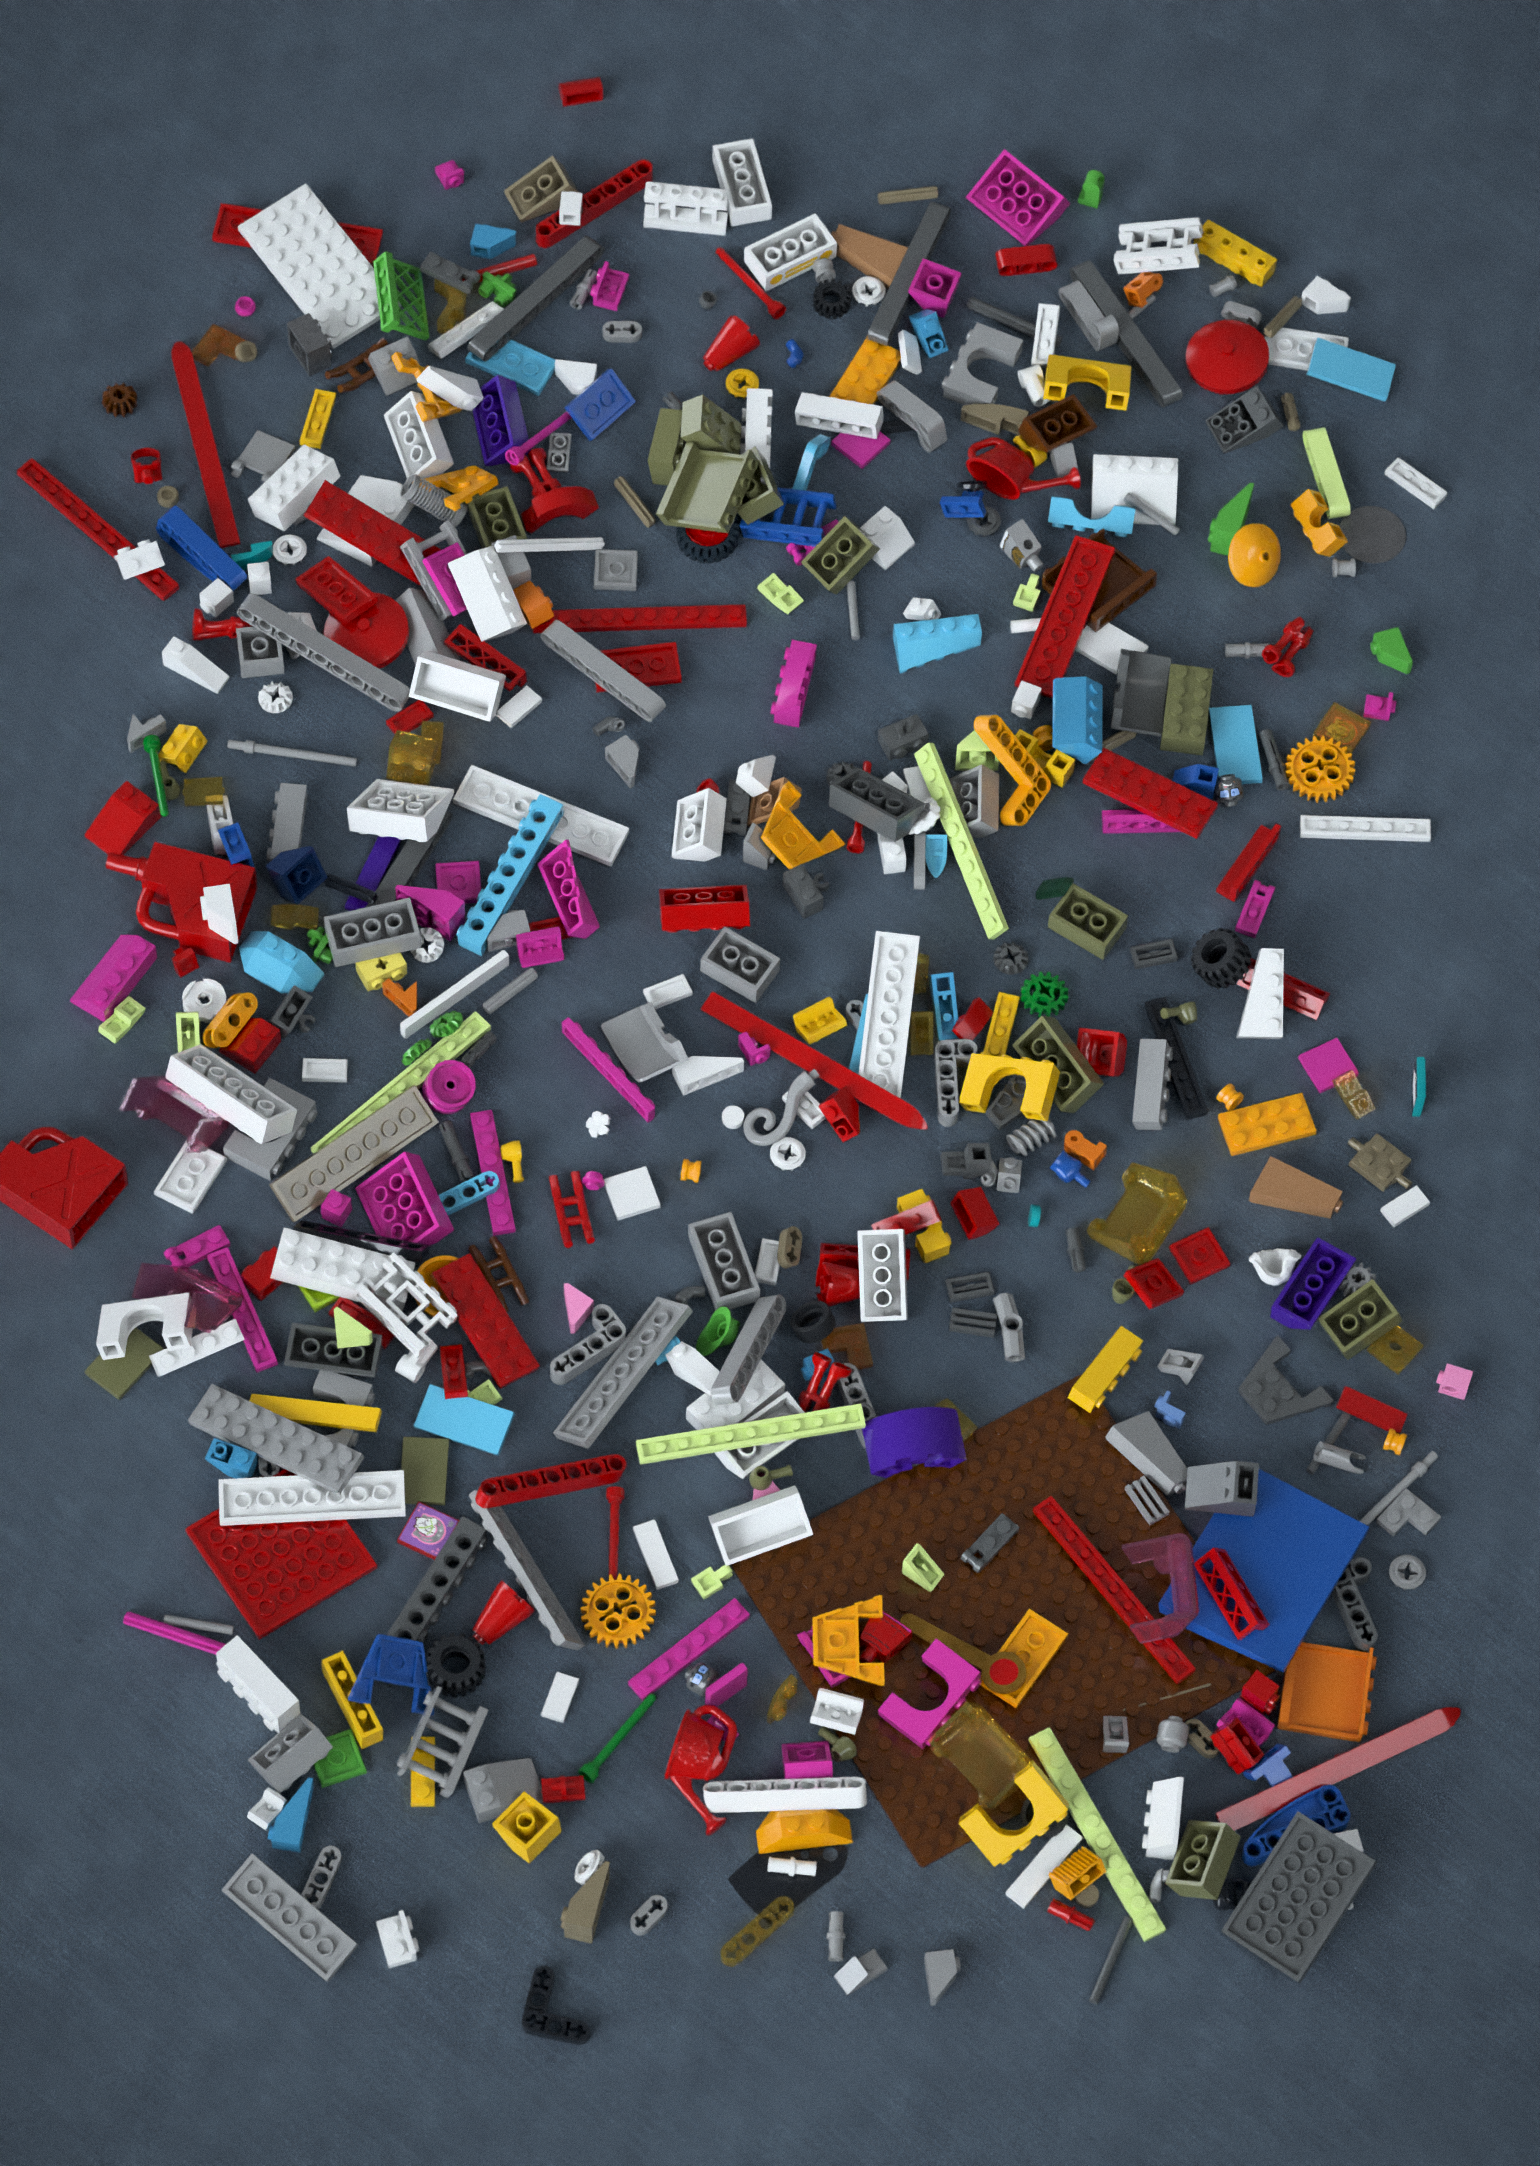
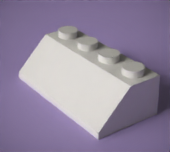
M410 391L384 414L406 477L408 478L416 473L420 478L424 479L443 474L454 462L437 419L422 422L415 406L420 401L426 402V398L423 394Z
M494 545L476 550L448 563L481 642L514 633L527 624Z
M905 1230L858 1231L861 1322L908 1320Z
M787 1391L744 1422L805 1412ZM798 1439L714 1453L728 1470L743 1479L753 1469L762 1466Z

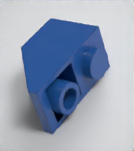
M1196 764L1174 771L1172 781L1206 798L1213 799L1219 768Z

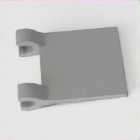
M257 430L241 456L231 465V468L234 469L231 475L240 478L246 467L263 474L261 481L265 483L288 460L295 449V445Z

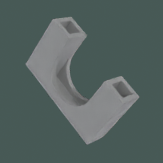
M977 322L975 328L969 330L966 345H961L958 353L959 358L957 361L954 360L950 367L951 373L949 377L945 376L941 388H944V398L962 405L995 404L997 401L998 387L980 381L969 373L967 368L972 362L988 358L1014 367L1022 352V339Z
M269 1078L264 1087L297 1109L292 1132L281 1136L275 1141L260 1144L235 1130L223 1147L224 1156L227 1159L271 1181L274 1175H278L281 1172L284 1160L292 1155L295 1143L304 1137L307 1125L315 1120L318 1111L316 1110V1101Z
M320 1370L313 1385L314 1397L332 1403L371 1407L375 1399L372 1384L336 1372ZM343 1428L335 1434L323 1436L351 1448V1446H356L359 1433H357L358 1430Z

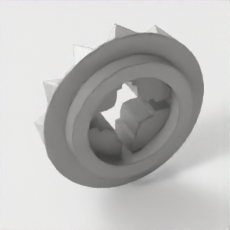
M1398 1556L1390 1565V1580L1394 1582L1395 1587L1399 1586L1404 1591L1407 1589L1415 1590L1425 1580V1566L1415 1556ZM1408 1565L1410 1573L1413 1575H1410L1409 1578L1405 1580V1575L1401 1572H1404Z

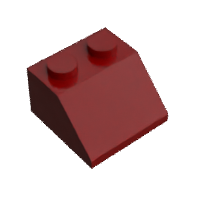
M250 1018L227 1047L220 1048L219 1052L256 1074L281 1043L280 1029L262 1018Z

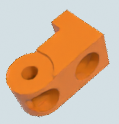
M1142 272L1123 287L1128 305L1143 308L1147 304L1146 298L1161 288L1163 284L1161 274Z
M1077 1130L1067 1132L1064 1138L1065 1152L1093 1171L1106 1156L1107 1145L1101 1141L1095 1145L1085 1139L1083 1134Z

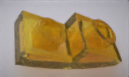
M422 721L419 763L440 764L444 733L443 722Z
M296 904L273 905L271 907V926L292 930L295 925L316 930L319 908Z
M1348 1070L1332 1080L1337 1092L1356 1120L1376 1109L1367 1090L1362 1089L1353 1070Z
M792 1674L781 1684L770 1703L767 1713V1723L769 1725L775 1720L777 1722L780 1721L787 1714V1701L785 1699L790 1700L797 1693L798 1680Z

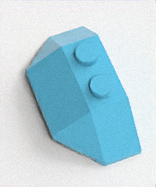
M251 931L239 947L244 972L281 994L288 993L294 985L303 991L312 992L324 977V972L305 952L269 931Z

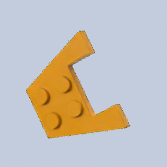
M395 352L391 357L398 372L414 374L416 379L429 366H420L417 360L413 358L409 360L402 358V353ZM418 383V387L426 398V402L420 401L415 406L422 422L459 413L462 410Z
M468 466L465 469L424 478L436 487H442L454 493L444 498L445 506L453 511L460 509V504L464 501L466 504L473 501L472 496L475 494L482 495L498 485L497 476L477 466Z
M790 781L783 785L760 837L789 870L845 845V842L833 829L818 842L795 817L789 808L802 795Z
M882 1595L813 1617L814 1666L884 1686V1663H859L858 1618H882Z

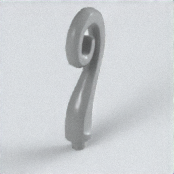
M815 1069L808 1074L803 1071L792 1082L787 1094L783 1119L775 1130L762 1135L754 1129V1123L760 1117L766 1118L764 1123L766 1131L774 1127L776 1117L773 1111L768 1108H756L746 1116L743 1129L749 1142L754 1145L768 1146L786 1136L794 1123L800 1099L815 1085L813 1081L820 1076Z

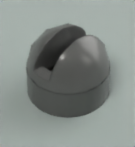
M703 291L699 298V303L704 309L712 308L717 301V296L711 291Z

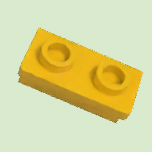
M179 724L159 752V761L175 764L181 772L186 773L207 743V739L198 727Z
M830 996L793 1015L797 1033L809 1045L847 1026L846 1019L837 1011Z

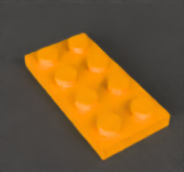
M866 337L829 397L875 405L878 400L877 391L888 384L901 363L900 351L893 347L870 341Z
M1303 1093L1218 1114V1121L1231 1156L1316 1135L1317 1131Z
M1029 1609L999 1650V1652L1016 1654L1022 1659L1026 1667L1025 1682L1018 1690L1009 1694H999L991 1691L983 1682L982 1675L980 1685L1017 1708L1064 1643L1068 1633Z

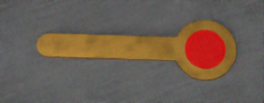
M909 1613L902 1616L900 1623L911 1629L912 1634L930 1644L937 1638L973 1667L981 1670L983 1682L991 1691L999 1694H1009L1018 1690L1025 1682L1026 1667L1022 1659L1016 1654L999 1652L990 1656Z

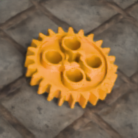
M1322 735L1319 741L1316 736H1313L1312 742L1307 738L1304 740V745L1298 742L1297 749L1291 748V755H1287L1288 762L1285 763L1286 776L1289 778L1288 782L1290 785L1294 784L1293 792L1300 790L1299 797L1307 794V801L1315 797L1316 803H1318L1320 797H1323V800L1327 802L1328 796L1333 800H1336V793L1343 796V789L1349 790V783H1353V775H1355V769L1353 768L1355 767V761L1351 760L1352 753L1346 754L1348 747L1340 748L1341 741L1334 744L1333 737L1329 741H1325L1324 735ZM1331 756L1333 759L1327 760L1324 757ZM1310 759L1312 762L1305 763L1303 760ZM1335 775L1338 778L1330 779L1328 776ZM1308 778H1313V779H1315L1316 781H1315V782H1309V781H1307V779H1308Z
M610 1574L609 1581L607 1582L601 1577L600 1586L592 1583L594 1591L586 1590V1595L589 1598H582V1603L586 1606L580 1607L581 1613L585 1614L581 1617L582 1622H588L584 1625L585 1631L591 1630L590 1637L593 1638L597 1635L598 1644L605 1640L607 1648L612 1642L615 1645V1649H618L619 1643H623L624 1647L627 1648L628 1641L636 1645V1637L644 1640L643 1631L650 1633V1627L647 1624H654V1619L649 1616L656 1615V1610L651 1609L655 1606V1601L650 1600L652 1593H645L647 1586L642 1585L639 1587V1579L632 1583L630 1575L627 1576L626 1580H622L621 1574L618 1575L617 1580H614ZM622 1592L630 1595L626 1600L617 1598L618 1594ZM600 1603H606L609 1605V1607L603 1611L596 1608L597 1605ZM618 1608L620 1611L622 1610V1614L614 1612V1609ZM631 1612H637L640 1614V1617L636 1620H631L628 1618V1615ZM612 1622L619 1624L616 1630H610L607 1626Z

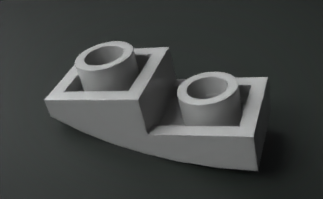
M550 434L548 471L568 472L571 434Z

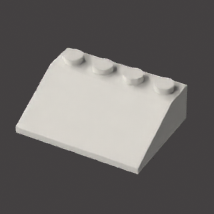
M1094 454L1092 463L1091 518L1104 517L1113 509L1114 505L1134 507L1124 500L1129 492L1175 525L1178 458ZM1135 509L1133 524L1159 525L1140 510Z
M360 475L348 492L351 496L400 525L415 506L413 502L401 497L400 493L403 485L395 481ZM325 528L317 537V540L371 567L376 562L375 558Z
M376 779L347 807L349 829L353 832H359V834H375L380 837L390 836L397 837L400 840L412 839L418 842H426L438 831L454 795V789Z

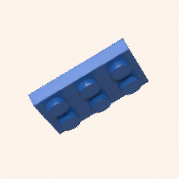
M610 368L564 408L590 441L597 437L636 401L612 368Z

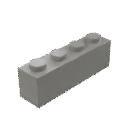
M281 783L280 791L275 792V804L278 805L277 810H273L272 823H275V827L270 829L269 841L272 842V848L267 850V861L271 862L281 852L301 848L308 796L307 785Z
M1140 1039L1132 1120L1136 1130H1162L1163 1123L1167 1121V1110L1164 1107L1165 1102L1169 1100V1089L1166 1088L1167 1081L1171 1079V1069L1168 1068V1064L1173 1058V1049L1169 1046L1167 1039Z

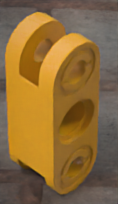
M249 992L233 994L204 1030L202 1036L204 1044L209 1048L227 1047L258 1007L256 996ZM229 1016L232 1019L231 1025L229 1023Z

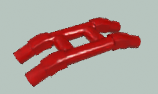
M580 1171L571 1172L575 1196L564 1198L561 1195L558 1175L549 1176L552 1198L565 1248L573 1246L569 1226L582 1224L586 1242L588 1244L595 1242ZM577 1204L580 1215L566 1218L564 1207Z

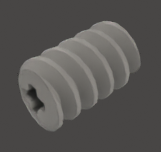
M1048 1118V1121L1030 1120L1027 1125H1022L1020 1130H1014L1013 1135L1008 1134L1006 1140L1016 1155L1021 1153L1026 1157L1028 1155L1027 1148L1031 1152L1035 1151L1033 1144L1040 1148L1042 1147L1041 1139L1048 1143V1135L1056 1138L1055 1127L1050 1118Z

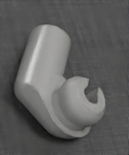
M1161 1868L1156 1871L1150 1885V1902H1160L1163 1882L1166 1881L1170 1870Z

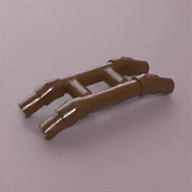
M382 337L376 344L374 343L368 348L367 351L343 365L341 364L332 370L326 371L325 377L327 379L338 378L348 372L354 379L338 385V391L343 393L359 388L360 385L376 376L368 360L370 353L385 347L388 342ZM365 362L371 369L361 375L355 367Z
M496 1236L490 1237L489 1242L498 1258L486 1262L476 1245H471L468 1248L506 1312L509 1309L500 1289L512 1284L521 1306L530 1302L525 1288L506 1254L505 1248ZM503 1265L508 1276L495 1281L490 1270Z

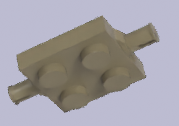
M1378 1133L1365 1144L1360 1143L1354 1137L1348 1141L1347 1144L1358 1151L1350 1160L1349 1166L1384 1192L1391 1184L1396 1182L1406 1189L1412 1185L1413 1182L1402 1175L1404 1170L1411 1164L1412 1159Z

